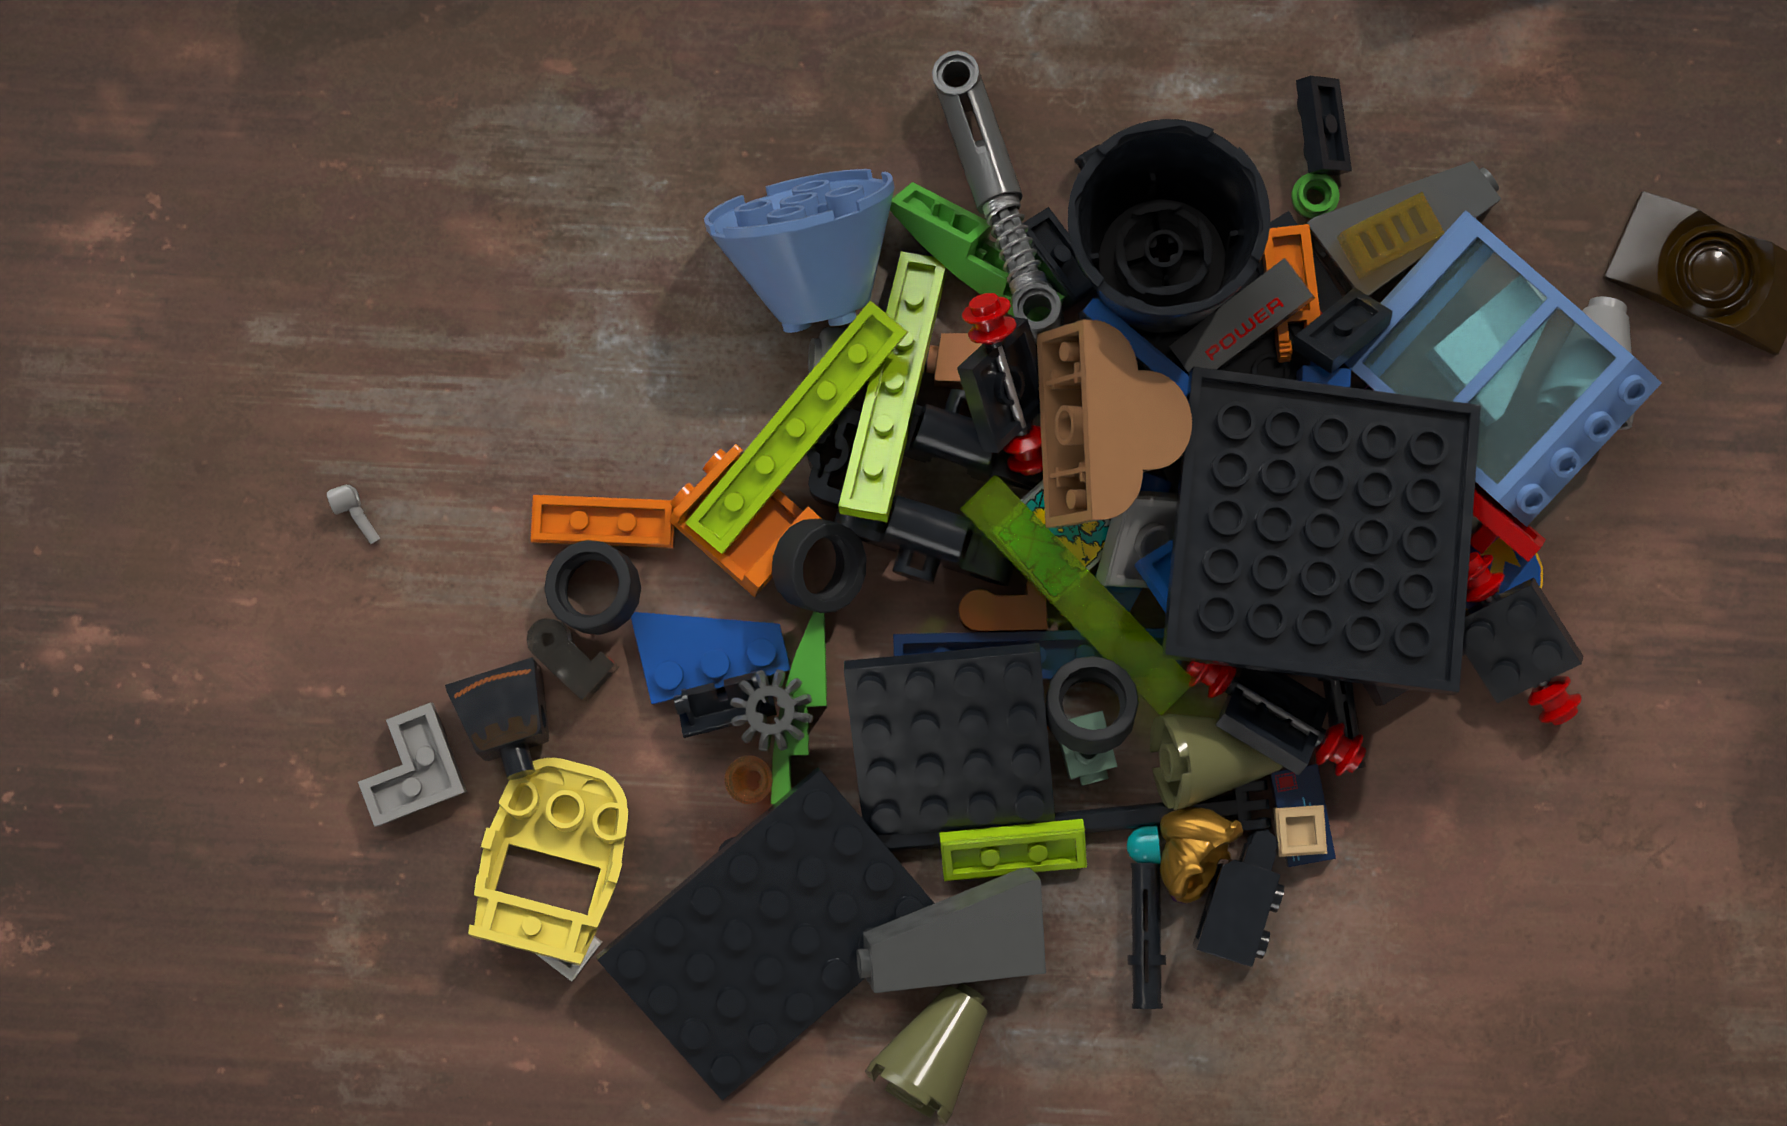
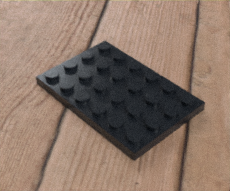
M817 767L598 953L596 957L597 961L723 1101L865 979H860L856 958L857 949H864V932L935 904V902L821 769Z

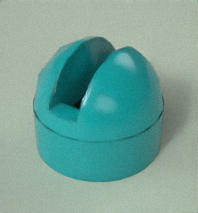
M1157 825L1140 827L1134 830L1128 837L1127 851L1135 862L1161 864Z

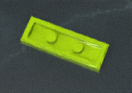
M1083 819L939 833L944 881L1003 876L1020 868L1029 867L1035 873L1087 868Z

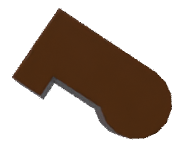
M1027 582L1025 584V595L995 596L987 590H972L964 595L959 604V620L965 628L973 632L1046 631L1047 597L1034 582Z

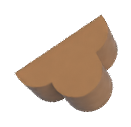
M1080 320L1037 334L1045 528H1061L1116 517L1125 512L1137 498L1142 484L1143 472L1164 468L1175 462L1185 451L1192 432V414L1189 403L1180 387L1169 377L1154 371L1138 370L1136 356L1129 341L1118 329L1108 323L1098 320Z

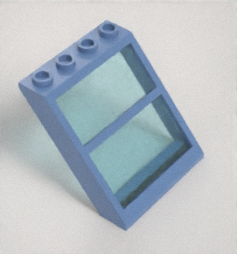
M1466 210L1381 302L1382 305L1393 311L1390 325L1345 362L1351 370L1375 391L1481 405L1475 482L1526 527L1662 384L1629 351Z

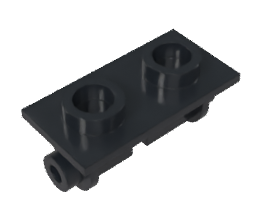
M756 670L748 674L724 679L726 691L717 693L713 682L689 689H681L682 694L673 696L676 712L680 717L683 738L733 726L732 718L745 715L746 708L731 706L732 698H740L748 701L750 696L739 687L743 680L749 682L756 690L760 688L756 680ZM773 697L768 698L769 704L762 702L760 713H764L767 717L777 715Z

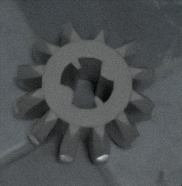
M763 670L757 671L756 680L760 688L756 690L749 682L743 680L739 687L750 696L748 701L740 698H732L731 706L746 708L745 715L732 718V725L742 726L746 723L751 725L741 737L745 743L752 741L760 732L759 750L768 751L772 735H775L778 748L781 751L788 749V741L784 732L788 731L795 739L802 740L805 735L802 730L794 725L795 721L811 723L813 720L811 714L798 712V706L808 705L812 702V697L809 694L797 698L792 696L802 685V681L798 678L793 679L783 689L785 672L783 670H776L772 686H769L766 673ZM769 697H777V705L784 708L782 719L775 717L776 723L773 725L767 724V715L760 713L762 702L770 703Z

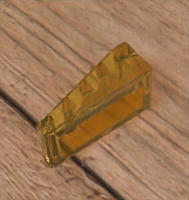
M1420 192L1342 231L1336 238L1356 275L1361 279L1441 237L1445 232L1423 192ZM1413 208H1416L1428 230L1421 235L1407 212ZM1397 216L1411 239L1405 243L1392 222V219ZM1383 225L1395 247L1389 251L1376 230V227ZM1365 233H1367L1379 255L1373 259L1360 238Z

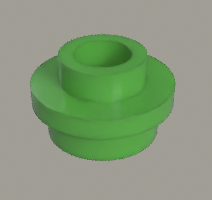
M1307 173L1297 180L1292 189V204L1295 210L1307 219H1313L1319 215L1335 210L1339 202L1338 186L1326 174ZM1311 189L1320 191L1323 196L1322 203L1317 205L1311 204L1307 200V191Z

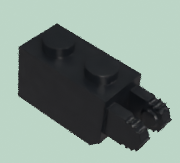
M1265 829L1252 830L1251 833H1248L1249 836L1246 838L1247 842L1243 845L1239 861L1226 859L1218 863L1192 947L1196 950L1253 967L1255 958L1263 959L1270 939V931L1264 930L1269 911L1277 913L1284 893V885L1278 884L1281 874L1271 871L1276 857L1275 849L1278 848L1277 843L1279 842L1276 840L1277 836L1270 833L1268 829L1266 831Z

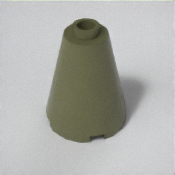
M1166 714L1155 717L1151 726L1150 753L1159 752L1160 767L1152 768L1158 793L1168 809L1183 810V808H1188L1277 772L1282 768V765L1216 726L1218 718Z
M960 983L957 989L947 986L870 1062L865 1073L874 1082L880 1074L882 1078L889 1081L885 1088L888 1093L930 1119L934 1112L937 1111L939 1123L946 1124L952 1116L988 1013L981 1005L985 998L976 990L963 983Z

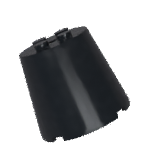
M1160 119L1139 123L1114 134L1104 141L1087 161L1081 172L1078 173L1072 187L1068 205V233L1071 247L1079 266L1105 306L1128 325L1149 332L1166 333L1183 330L1201 322L1243 287L1252 276L1264 254L1270 230V204L1267 190L1258 169L1250 157L1240 147H1235L1228 140L1214 133V129L1196 122L1179 119ZM1165 249L1166 256H1170V261L1159 262V257L1155 258L1156 250Z

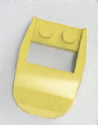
M542 758L533 761L535 768L533 774L509 780L498 802L500 807L490 828H486L481 844L483 851L479 875L477 874L474 895L478 898L474 925H469L468 934L480 940L491 941L581 966L611 902L621 871L628 822L627 799L618 782L608 773L598 768L560 758ZM509 845L599 868L600 873L588 915L496 891Z

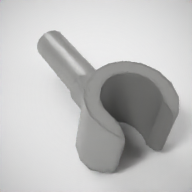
M346 484L327 492L329 504L335 515L349 510L352 518L370 544L380 539L363 513L364 511L361 508V501L356 488Z

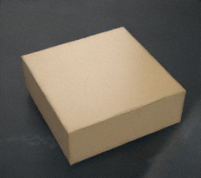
M1324 805L1273 808L1275 836H1277L1276 840L1279 842L1277 843L1278 848H1276L1278 857L1327 854Z

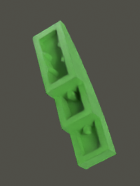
M914 182L910 183L892 198L891 213L929 253L980 295L994 293L998 297L1007 298L1011 304L1010 310L1007 313L1014 317L1011 302L1012 291H1010L1011 288L1007 282L1009 273L1003 270L1005 262L999 258L1001 250L995 247V242L988 239L992 226L987 224V220ZM1056 292L1060 298L1062 305L1065 296ZM1036 307L1029 312L1027 318L1035 322L1042 321L1050 315L1051 310L1046 307Z
M813 612L794 656L786 687L795 678L802 681L801 687L792 695L794 698L807 694L812 697V702L808 705L798 706V712L808 713V707H827L825 613ZM780 707L779 718L782 719L784 708ZM796 720L794 723L805 735L802 740L795 739L788 731L784 732L788 741V749L781 751L775 739L772 760L771 804L778 802L791 790V755H810L809 723Z

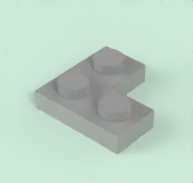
M430 702L386 720L403 765L358 782L374 827L467 792L434 703Z

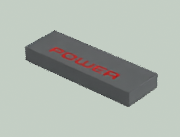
M1284 258L1169 347L1188 373L1193 366L1221 370L1310 303L1315 297L1290 263Z

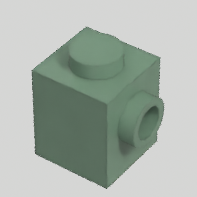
M1103 711L1068 719L1078 727L1090 730L1107 727ZM1059 742L1068 779L1079 777L1081 786L1109 779L1107 769L1118 767L1113 749L1106 753L1088 755L1072 751Z

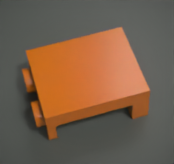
M735 444L727 453L719 449L709 459L702 469L707 475L695 487L691 483H687L677 493L670 503L675 508L672 511L670 523L755 598L773 578V555L779 539L788 528L803 519L822 518L810 507L803 511L777 489L725 553L721 554L685 522L742 455L743 449Z

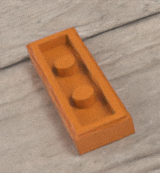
M533 495L531 543L571 545L591 540L604 542L615 547L674 549L675 526L670 523V519L675 508L670 504L672 500Z

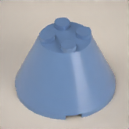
M871 169L842 170L772 184L765 187L767 192L765 197L745 203L744 196L740 195L712 209L704 218L706 231L777 320L782 323L784 332L802 331L809 328L811 323L828 320L830 326L848 324L857 317L855 310L864 308L871 299L895 188L893 177L890 173L882 172V179H874Z

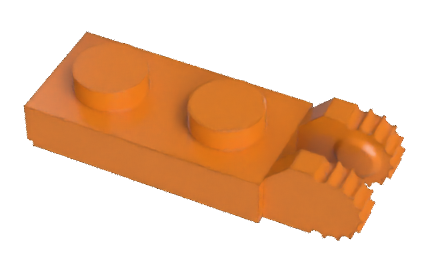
M1309 224L1270 228L1268 241L1262 256L1264 273L1285 258L1315 297L1310 303L1274 329L1276 353L1279 363L1290 362L1292 345L1289 339L1288 324L1304 323L1305 328L1320 316Z

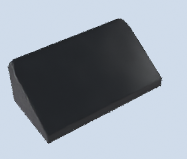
M1047 207L1023 222V225L1029 227L1026 234L1027 237L1033 239L1030 244L1031 249L1037 250L1034 257L1035 260L1041 262L1038 267L1039 271L1045 273L1046 280L1056 292L1065 296L1062 303L1064 313L1093 292L1094 288L1075 258L1069 233L1052 210Z

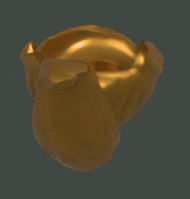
M1193 806L1183 808V810L1172 811L1162 817L1160 828L1166 844L1162 852L1160 872L1173 901L1191 903L1202 897L1215 876L1219 861L1221 859H1231L1228 843L1242 836L1241 822L1237 820L1231 822L1210 809Z

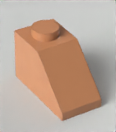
M941 333L940 345H930L926 373L935 374L934 387L963 390L957 367L982 344L972 342L968 337V333Z

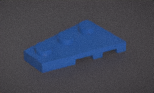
M634 612L631 616L651 704L673 700V696L682 694L681 689L684 688L689 689L713 682L716 689L725 687L724 679L748 674L754 670L756 672L763 670L767 673V676L774 675L777 669L784 672L791 670L781 625L778 623Z

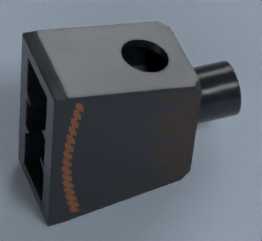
M533 657L445 685L448 696L476 753L484 761H491L501 757L508 780L523 778L535 772L529 748L548 742L549 729L543 673Z

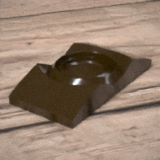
M1643 191L1640 193L1603 278L1770 354L1778 355L1787 336V251L1772 242L1729 228L1699 209Z

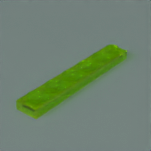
M994 475L960 509L1104 659L1112 660L1128 672L1136 684L1137 693L1156 713L1162 716L1190 688L1191 676L1174 659L1162 658L1163 647L1048 528H1045V525L998 476Z

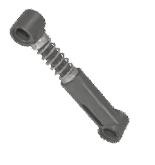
M958 50L947 52L940 56L934 64L932 70L933 82L977 211L980 214H985L987 224L993 227L991 235L997 238L995 247L1001 250L999 258L1005 262L1003 270L1009 273L1007 282L1011 288L1010 291H1012L1011 302L1014 317L1027 318L1029 312L1036 307H1046L1051 310L1050 315L1042 321L1035 322L1028 319L1034 342L1037 344V334L1064 326L1065 320L1061 301L1052 285L1046 280L1045 273L1038 269L1041 262L1035 260L1034 256L1037 250L1031 249L1030 244L1033 239L1027 237L1026 234L1029 227L1022 223L1025 215L1018 212L1021 207L1020 201L1023 194L983 83L979 66L974 57L967 52ZM962 76L969 79L961 87L954 88L948 86V83L956 77ZM973 110L982 136V140L974 142L964 113Z

